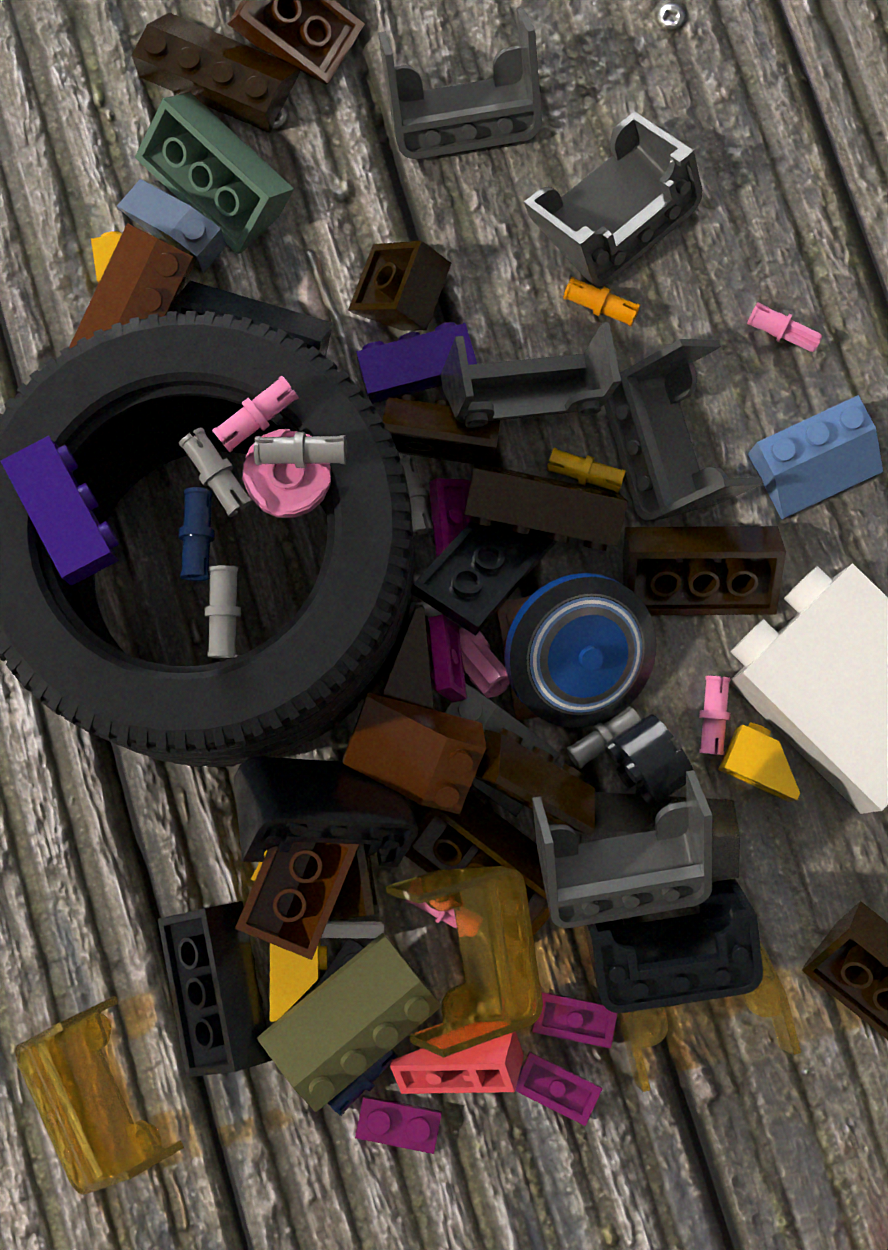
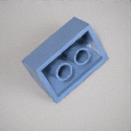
M859 395L758 441L748 453L782 520L883 472L877 430Z

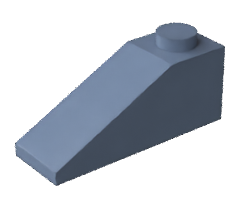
M139 179L117 205L121 212L154 237L195 257L197 260L194 267L202 273L208 269L226 247L220 227L192 206L142 179Z

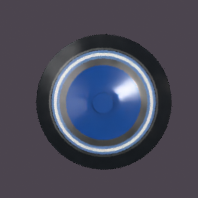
M589 573L573 574L558 578L532 594L513 619L505 645V667L510 685L516 696L531 712L551 724L567 728H582L603 723L624 711L645 687L651 675L656 656L657 643L654 623L642 600L633 591L614 579Z

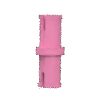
M280 376L275 383L252 401L249 398L242 402L243 408L212 431L226 449L231 452L233 448L259 428L265 430L269 427L268 421L293 401L298 400L299 397L291 389L285 378Z
M705 676L704 710L699 712V718L703 719L699 753L725 755L726 721H730L731 713L727 712L729 682L731 678Z

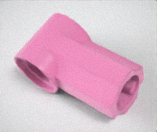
M462 627L459 629L464 673L486 698L499 696L507 690V686L510 683L506 668L491 652L489 643L480 631L475 636Z

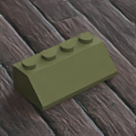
M382 933L261 1033L257 1039L293 1089L317 1112L433 1015L442 1005L424 980Z

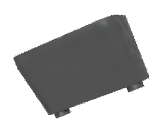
M635 111L613 129L610 140L613 155L561 197L554 188L549 186L543 187L524 201L527 213L532 221L589 282L598 287L605 286L688 218L697 209L702 199V186L694 150Z

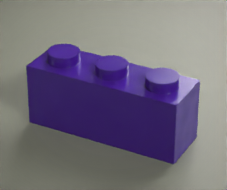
M454 322L444 323L429 333L420 335L419 332H409L400 336L398 341L386 344L382 341H375L363 346L362 350L356 351L365 392L371 403L374 404L388 400V397L397 398L398 395H408L442 386L441 373L456 336L464 337L468 365L477 364L466 323L456 325Z
M47 436L1 460L10 481L62 579L72 586L119 561L113 550L114 547L119 545V542L107 521L99 524L93 512V509L99 506L87 483L79 486L72 471L79 467L66 444L58 447L51 437Z

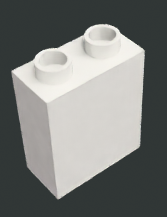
M853 563L832 579L816 566L784 597L798 613L779 632L774 630L763 619L730 651L744 667L730 680L729 684L860 814L882 811L888 805V597Z

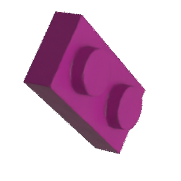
M436 478L429 482L436 556H439L471 521V516L464 513L469 480Z
M443 614L430 617V633L427 634V645L433 655L434 669H431L430 672L432 685L438 693L452 703L467 699L459 627Z
M539 991L531 1031L533 1033L611 1048L617 1013L607 1010L600 1003Z
M529 1051L520 1069L515 1091L586 1126L602 1091V1087Z
M364 1095L355 1138L434 1154L442 1111Z

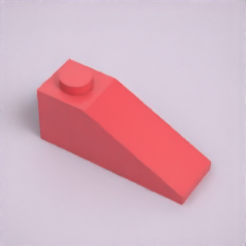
M514 1027L474 1028L395 1058L391 1061L390 1067L401 1094L515 1092L524 1054Z

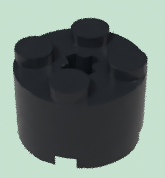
M652 714L642 718L604 744L606 751L613 761L621 765V767L616 769L618 776L628 789L635 785L637 796L648 810L685 786L686 771L693 770L683 749L677 750L671 739L674 736Z

